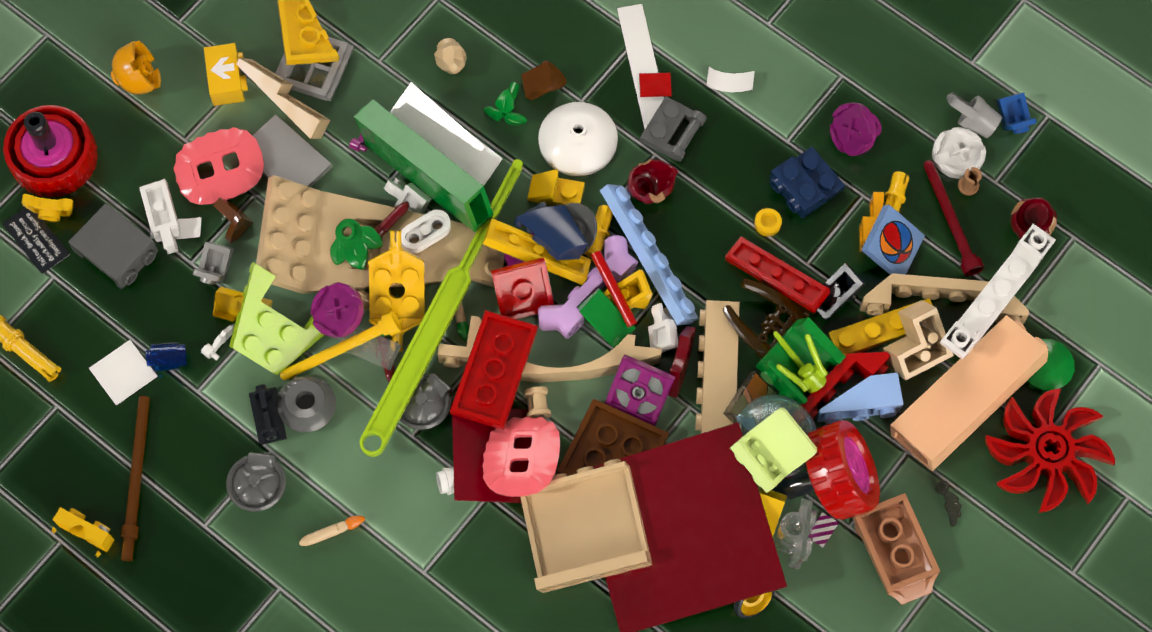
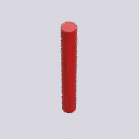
M601 251L591 254V258L628 328L637 324V321Z

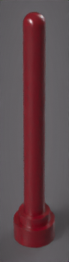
M927 160L923 166L962 255V264L960 265L965 277L977 275L985 269L980 257L972 253L933 161Z

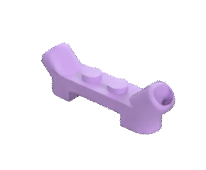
M610 236L604 241L605 261L616 282L619 283L634 272L639 262L628 253V241L623 236ZM597 267L590 271L587 281L581 288L577 286L571 291L568 296L569 300L564 305H546L538 309L539 328L542 331H558L566 339H569L584 324V317L579 312V305L597 289L600 288L602 290L606 286Z

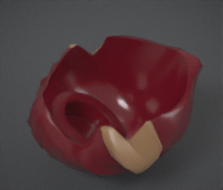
M649 159L645 163H638L636 168L633 167V171H630L626 188L633 198L645 204L660 203L673 191L678 170L662 160Z
M1044 198L1022 199L1011 213V226L1020 240L1033 224L1049 235L1052 234L1056 227L1057 214L1050 203Z

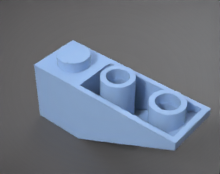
M898 373L869 376L821 408L817 415V422L825 421L826 424H830L846 418L862 421L874 415H880L881 418L896 416L903 406Z

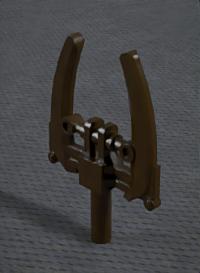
M744 279L741 282V287L757 293L777 306L775 309L776 313H769L765 318L766 320L762 322L763 332L757 336L743 323L730 305H726L723 308V312L733 329L747 345L756 351L755 354L760 358H763L777 343L778 340L773 335L775 331L783 336L796 320L807 318L810 315L808 310L777 290L748 279ZM784 313L789 316L786 322L780 320V316ZM770 334L773 336L771 345L766 342L767 335Z

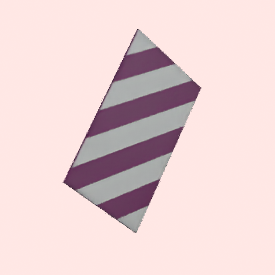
M822 512L807 538L823 548L839 522Z

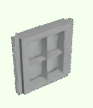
M329 37V42L339 55V61L286 65L284 53L275 74L293 84L291 90L325 101H332L354 46Z

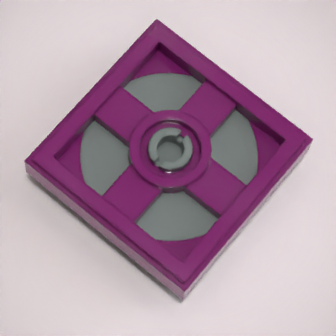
M625 354L622 357L605 404L656 426L676 376Z

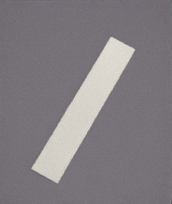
M638 4L617 8L642 120L646 129L664 97H640L639 73H658L643 6Z

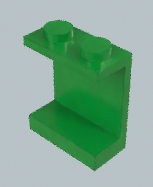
M809 317L796 320L782 336L804 365L808 363L815 365L805 339L806 334L811 336L825 370L829 366L839 365L846 357ZM777 341L756 367L760 370L761 377L768 384L774 385L780 392L779 396L784 402L792 406L805 404L808 400L804 396L806 392H803L796 383L776 367L778 364H781L799 378V367Z

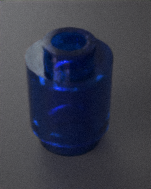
M178 342L151 344V350H146L147 367L152 366L153 372L178 370L180 366H187L185 344L178 345Z

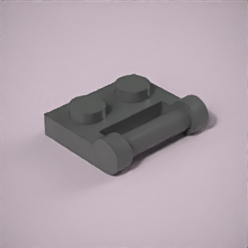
M665 96L642 133L639 142L680 162L685 156V149L699 126L704 125L707 117L702 112L693 111ZM684 119L689 121L690 123L677 144L674 146L670 145L669 143Z

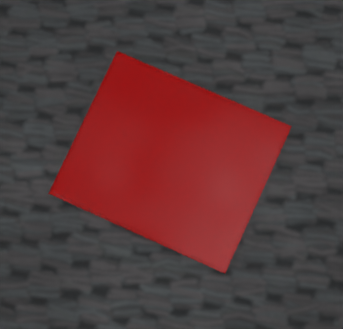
M639 73L640 97L672 96L670 73Z

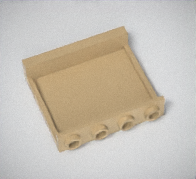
M614 459L605 462L604 467L596 469L592 466L583 467L577 470V474L570 476L566 474L554 475L550 484L537 494L521 497L538 577L534 578L538 591L545 593L653 565L631 469L625 461L621 462L620 459Z

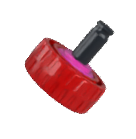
M43 105L32 108L15 119L4 138L3 154L12 176L28 192L41 197H59L76 191L90 179L97 165V144L92 131L79 114L66 107Z
M846 420L833 422L810 431L807 436L817 447V453L806 461L807 470L783 478L772 489V491L786 495V500H792L815 492L826 511L834 518L841 520L873 510L880 500L879 478L871 452L857 428Z

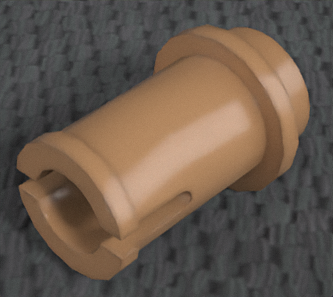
M971 167V170L968 168L964 176L958 181V189L962 194L970 196L978 191L979 181L982 178V173L978 168Z

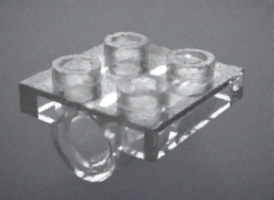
M801 499L797 511L787 513L782 518L775 535L777 548L784 553L790 554L788 568L800 569L803 561L807 562L808 556L811 555L813 538L808 537V534L811 535L817 515V510H812L813 500ZM788 531H792V532H794L796 535H792V534H790Z

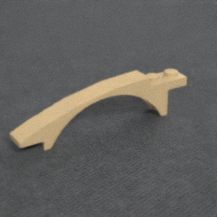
M471 316L467 347L439 344L437 353L439 363H443L444 366L449 368H458L459 365L466 366L481 324L480 317ZM627 334L610 352L582 365L554 368L527 362L521 381L542 383L586 380L614 375L617 373L622 357L625 354L652 366L660 363L662 349L635 346L636 335Z

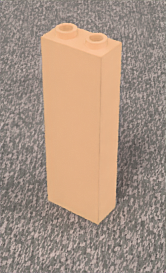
M1006 315L975 345L963 360L959 359L890 425L891 437L929 470L933 471L1047 362L1049 350L1047 345L1039 337L1034 338L1030 335L1021 322L1018 320L1013 321Z

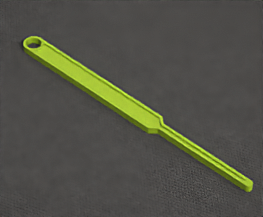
M516 159L513 161L491 203L494 215L477 230L459 266L449 269L360 438V448L365 455L376 457L385 450L471 284L469 271L483 246L489 222L492 218L497 219L523 169L521 160ZM369 436L379 437L382 441L380 448L376 451L366 450L364 448L366 438Z

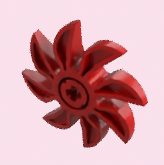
M1061 389L1047 391L1037 400L1032 410V417L1037 428H1034L1026 419L1013 397L1007 403L1003 414L1005 429L1009 436L1023 441L1025 445L1011 443L987 435L985 437L986 446L990 454L998 462L1006 466H1012L1021 461L1029 464L1024 470L997 482L996 485L1002 490L1013 494L1027 493L1033 490L1040 474L1047 478L1045 493L1038 513L1055 509L1065 498L1068 492V484L1062 472L1066 473L1074 482L1087 505L1094 498L1097 490L1095 471L1091 465L1076 459L1075 456L1090 458L1110 465L1115 464L1111 448L1101 438L1092 434L1080 439H1074L1071 436L1077 430L1102 419L1103 415L1087 407H1076L1066 412L1060 426L1053 423L1054 410ZM1045 448H1047V449H1052V448H1053V449L1055 450V452H1054V453H1053L1052 451L1046 452V451H1045Z

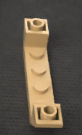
M892 273L863 297L860 311L867 312V314L873 316L887 313L891 305V294L901 298H907L911 295L922 296L924 299L930 298V300L949 298L953 302L975 300L989 281ZM1014 296L997 317L996 323H999L1007 315L1013 321L1018 320L1024 324L1029 316V310Z

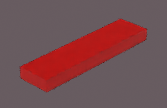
M740 237L725 255L727 262L813 313L816 312L830 294L828 287L743 237Z

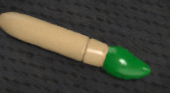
M461 302L454 317L457 323L458 335L461 339L467 341L469 325L466 322Z

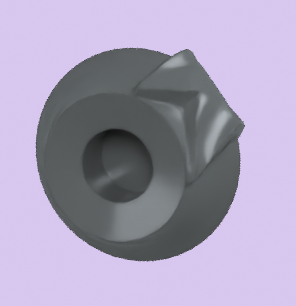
M435 373L424 374L400 421L410 428L420 430L437 426L449 413L452 388Z
M295 376L292 381L286 383L277 392L279 395L277 403L279 416L285 425L295 431L313 432L321 429L334 415L336 409L335 394L332 388L319 378Z
M250 452L248 456L238 460L231 467L226 480L227 493L232 502L241 509L253 512L266 510L276 504L282 497L286 486L285 472L276 461V456Z

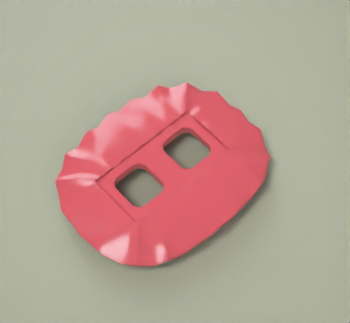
M233 127L228 130L220 129L216 132L207 133L202 137H197L190 143L184 144L182 150L176 154V163L173 169L180 193L192 203L207 205L214 204L219 197L228 200L252 189L261 179L264 162L257 140L247 130ZM231 153H237L240 163L239 167L229 171L225 170L223 157ZM210 161L214 169V175L206 179H200L197 169L198 165Z
M513 417L506 422L504 430L496 428L491 431L489 441L486 443V451L483 454L484 462L482 465L483 479L487 486L497 494L510 497L537 494L547 487L555 475L559 459L560 437L559 430L555 424L542 417ZM531 437V447L528 449H515L516 438ZM513 461H529L526 472L510 471Z

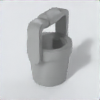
M953 92L947 95L948 103L962 113L958 124L963 128H968L988 138L1001 122L1002 116L980 96H975L968 103Z

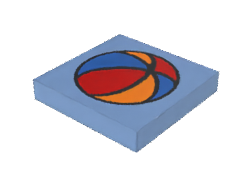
M884 205L861 251L890 275L892 273L906 275L925 235L892 206Z

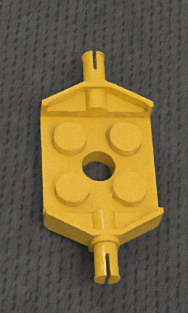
M390 230L389 250L368 261L369 323L377 325L383 315L393 311L402 326L401 332L392 335V352L397 351V341L398 352L403 351L404 333L420 325L425 316L424 260L403 249L401 245V230L396 231V241L395 230ZM395 282L401 283L405 288V293L401 297H394L389 290L391 284Z

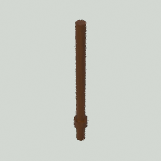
M140 396L138 400L125 525H122L121 538L123 539L122 561H133L134 543L138 539L139 527L136 524L150 398L146 396Z

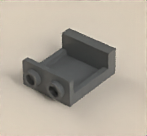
M106 203L68 242L78 256L89 260L110 277L120 289L132 284L137 278L138 272L145 265L151 264L158 252L151 238Z

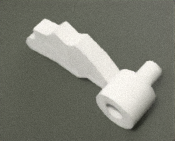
M235 324L229 325L226 329L222 330L213 345L206 344L202 348L201 353L208 359L214 358L217 361L220 356L216 354V351L233 334Z

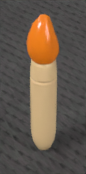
M361 515L351 516L345 521L310 533L299 541V545L310 546L347 530H353L365 521V517Z

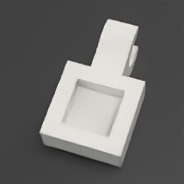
M396 177L394 182L388 180L384 187L389 194L398 199L395 204L396 207L408 201L410 204L408 211L423 214L431 201V198L413 183L406 185L399 177Z
M662 303L652 306L651 311L654 324L648 326L650 348L662 349L663 353L678 347L677 327L675 321L672 320L673 317L667 307L663 308Z

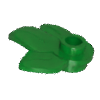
M344 219L336 227V239L331 245L330 255L335 265H339L346 260L351 266L364 270L368 260V249L383 247V242L374 228L361 226L354 219ZM351 227L352 233L346 237L344 234L345 229Z

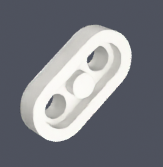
M432 210L404 227L401 232V245L410 253H419L447 236L451 230L448 214L442 210ZM435 224L442 225L440 229L433 228ZM412 238L419 239V241L415 244L410 242Z

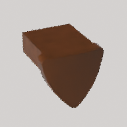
M548 60L521 74L525 96L530 100H534L550 91L558 90L567 83L561 71Z
M219 197L213 205L231 222L225 239L230 244L240 238L253 224V221L231 201Z

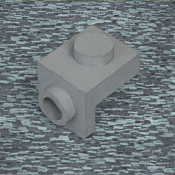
M209 241L205 242L199 268L194 269L193 275L199 276L201 282L216 285V282L226 280L234 249Z

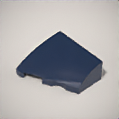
M565 205L533 210L517 216L514 220L518 228L524 225L534 233L532 239L537 244L545 247L548 253L556 260L580 259L588 245Z

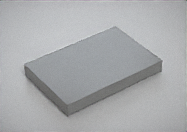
M276 114L253 135L262 152L264 162L262 175L267 179L275 175L312 187L332 168V164Z

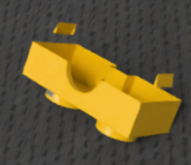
M220 287L215 295L213 316L234 322L242 307L243 292ZM262 298L261 302L272 308L273 300Z
M61 507L53 518V521L59 527L108 552L114 539L108 533L110 529L98 521H95L94 524L85 521L86 516L73 508L69 512ZM53 527L52 533L55 534L57 530ZM97 551L96 556L99 557L101 553Z

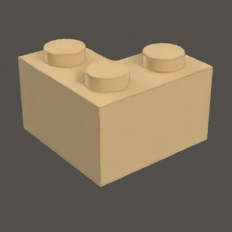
M922 300L898 312L906 337L883 348L884 352L891 355L888 360L891 371L898 373V376L905 380L954 356L950 350L940 344L946 333L937 308Z

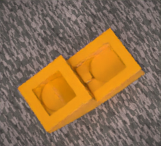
M873 192L870 200V217L863 216L859 226L860 252H863L861 249L883 207L884 192Z

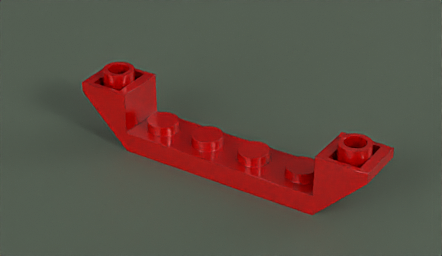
M887 352L847 354L842 362L827 375L825 385L818 391L811 393L807 397V402L801 404L791 416L800 427L805 421L810 424L819 413L817 408L822 402L828 404L837 393L835 388L841 382L845 385L855 372L864 380L872 375L885 374L889 369L887 362L891 355ZM799 466L798 468H796L794 471H792L790 474H788L787 476L789 477V476L794 475V474L798 471V469L800 468V466Z

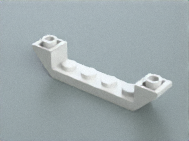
M1033 224L967 311L943 337L940 344L963 360L1029 278L1056 239Z

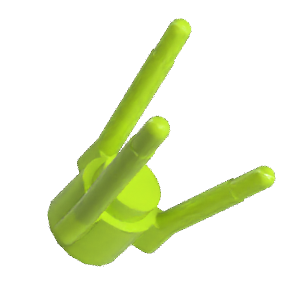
M775 331L773 333L774 337L799 367V378L781 364L776 366L777 369L796 383L803 392L813 393L821 389L826 383L825 376L828 372L822 366L811 336L806 334L805 339L815 365L811 363L804 365L788 343Z

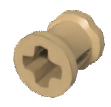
M541 386L524 390L523 394L527 398L529 409L527 416L531 418H550L551 410L548 409L546 400L548 388Z

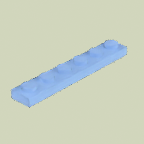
M607 184L600 192L677 325L693 324L699 319L695 313V307L681 289L682 284L680 280L670 270L667 258L659 251L655 244V237L644 225L641 213L633 206L629 192L622 185Z

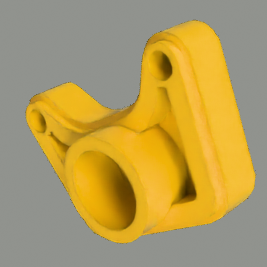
M23 194V206L34 213H38V218L42 220L57 222L60 221V216L70 217L73 213L72 199L63 198L55 200Z

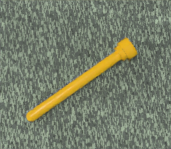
M391 311L383 315L377 325L284 369L280 373V378L282 380H289L382 334L385 336L397 334L402 331L401 323L397 315Z

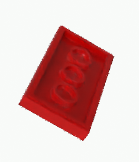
M485 310L450 414L504 430L538 331L537 325Z

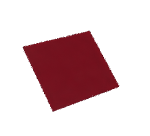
M511 409L507 422L513 417H527L529 410ZM452 415L454 501L522 503L519 496L510 497L495 493L487 486L483 479V454L486 451V443L489 441L490 432L496 428ZM531 437L516 438L515 449H528L531 447ZM513 461L510 471L526 472L529 461Z

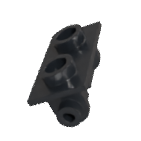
M265 384L257 385L255 387L256 391L249 393L259 445L287 439L284 422L278 413L276 387L267 388Z

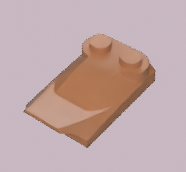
M905 493L878 503L871 511L852 517L855 522V531L862 538L888 595L894 597L903 605L932 593L935 579L941 571Z

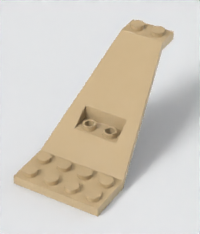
M272 175L268 178L256 264L276 276L271 285L301 294L318 293L326 285L330 286L337 282L352 286L355 290L369 289L368 261L389 250L390 230H395L396 241L397 230L402 231L404 227L425 214L407 211L381 237L383 247L368 249V260L364 270L351 266L346 260L339 265H335L330 255V249L336 239V227L342 220L354 219L361 226H370L376 229L395 207L320 191ZM450 220L451 230L447 236L419 253H412L424 260V285L442 283L448 270L459 266L476 232L474 233L461 222ZM435 224L433 226L434 229H440L442 227L441 224ZM348 227L345 229L344 234L346 237L350 236L352 229ZM412 238L410 240V242L413 244L419 241L418 238ZM483 245L469 271L471 281L494 288L491 270L503 267L504 253ZM395 282L390 285V287L403 286L401 283Z

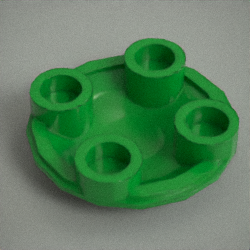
M1042 339L1049 349L1048 359L1027 380L1028 386L1035 390L1062 388L1070 382L1075 371L1074 359L1071 352L1062 343L1053 339Z

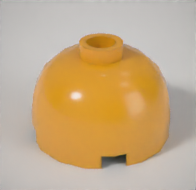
M141 41L130 42L118 49L113 57L111 71L112 80L117 86L120 85L125 91L136 95L149 93L161 85L159 68L154 71L151 64L155 59Z

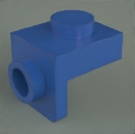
M1018 93L996 100L999 114L1002 116L1003 130H1013L1014 134L1029 131V125L1036 124V118H1030L1025 93Z

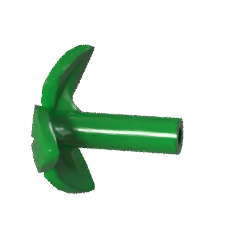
M511 82L509 88L505 89L496 99L495 105L498 109L491 106L485 107L483 109L485 114L497 122L504 117L509 125L527 123L528 119L519 113H512L520 85L516 82Z

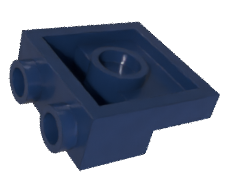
M810 147L796 158L792 156L773 169L769 179L774 191L778 194L781 193L786 199L789 209L793 213H798L802 219L845 188L844 183L813 147Z

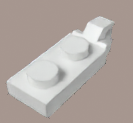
M163 179L139 187L152 235L157 242L162 241L164 249L167 250L168 254L177 252L178 246L175 236L180 235V226L167 181Z

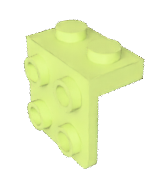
M785 408L777 409L730 447L736 459L748 469L755 483L762 487L766 493L817 453V447Z

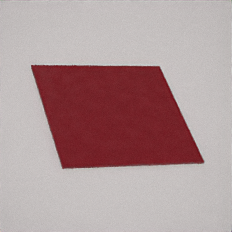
M739 422L620 458L621 462L625 461L631 469L653 564L605 577L620 632L641 631L787 587L758 485L755 483L752 474L736 459L734 452L730 448L743 436ZM604 464L594 466L593 468L604 467Z

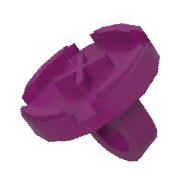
M851 102L840 105L832 115L834 117L833 124H830L832 141L839 151L845 152L849 156L866 153L873 146L876 137L881 133L880 121L861 103Z
M340 282L321 288L315 295L311 305L314 327L321 334L332 338H341L352 333L363 318V301L360 293L352 286Z

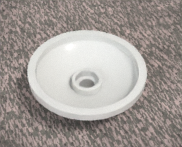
M572 102L555 108L546 116L541 124L538 140L541 154L552 168L566 175L586 176L598 172L611 161L617 149L618 135L613 120L601 108L589 103ZM579 128L583 132L577 134L574 132V130Z

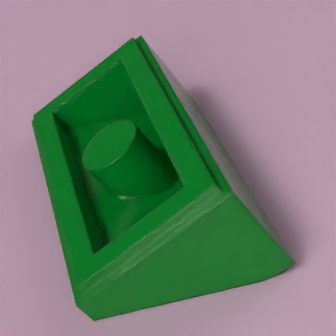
M600 288L579 305V312L613 348L627 334L630 335L636 329L635 326L627 327L616 305Z

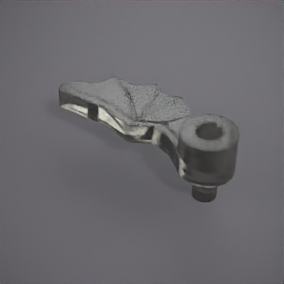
M942 480L935 484V491L944 497V507L949 516L950 526L954 527L957 524V519L961 517L960 509L962 505L959 503V498L954 493L948 491L949 483Z

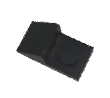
M844 263L823 284L830 289V294L817 311L825 320H829L848 301L855 300L865 284L847 263Z

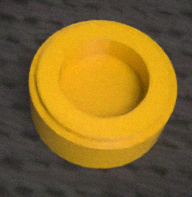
M771 208L760 210L754 221L756 231L767 237L777 234L782 224L780 214Z

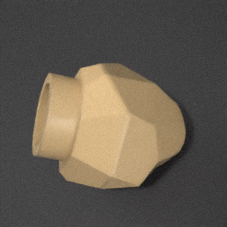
M452 38L443 39L438 43L437 51L434 54L437 66L449 74L459 73L467 60L464 49Z

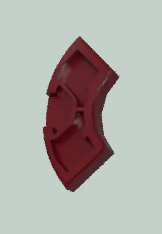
M686 326L679 336L676 355L669 373L676 376L668 395L670 397L677 398L681 390L692 352L696 331L694 327Z

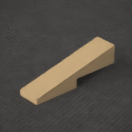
M239 58L237 65L310 139L322 138L331 121L330 119L289 95L293 84L252 59Z

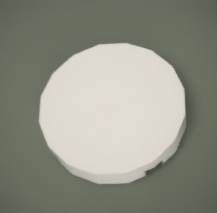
M955 127L940 133L934 142L932 157L934 164L940 172L948 177L960 179L968 168L971 170V167H975L980 170L985 161L986 149L978 134L970 129Z

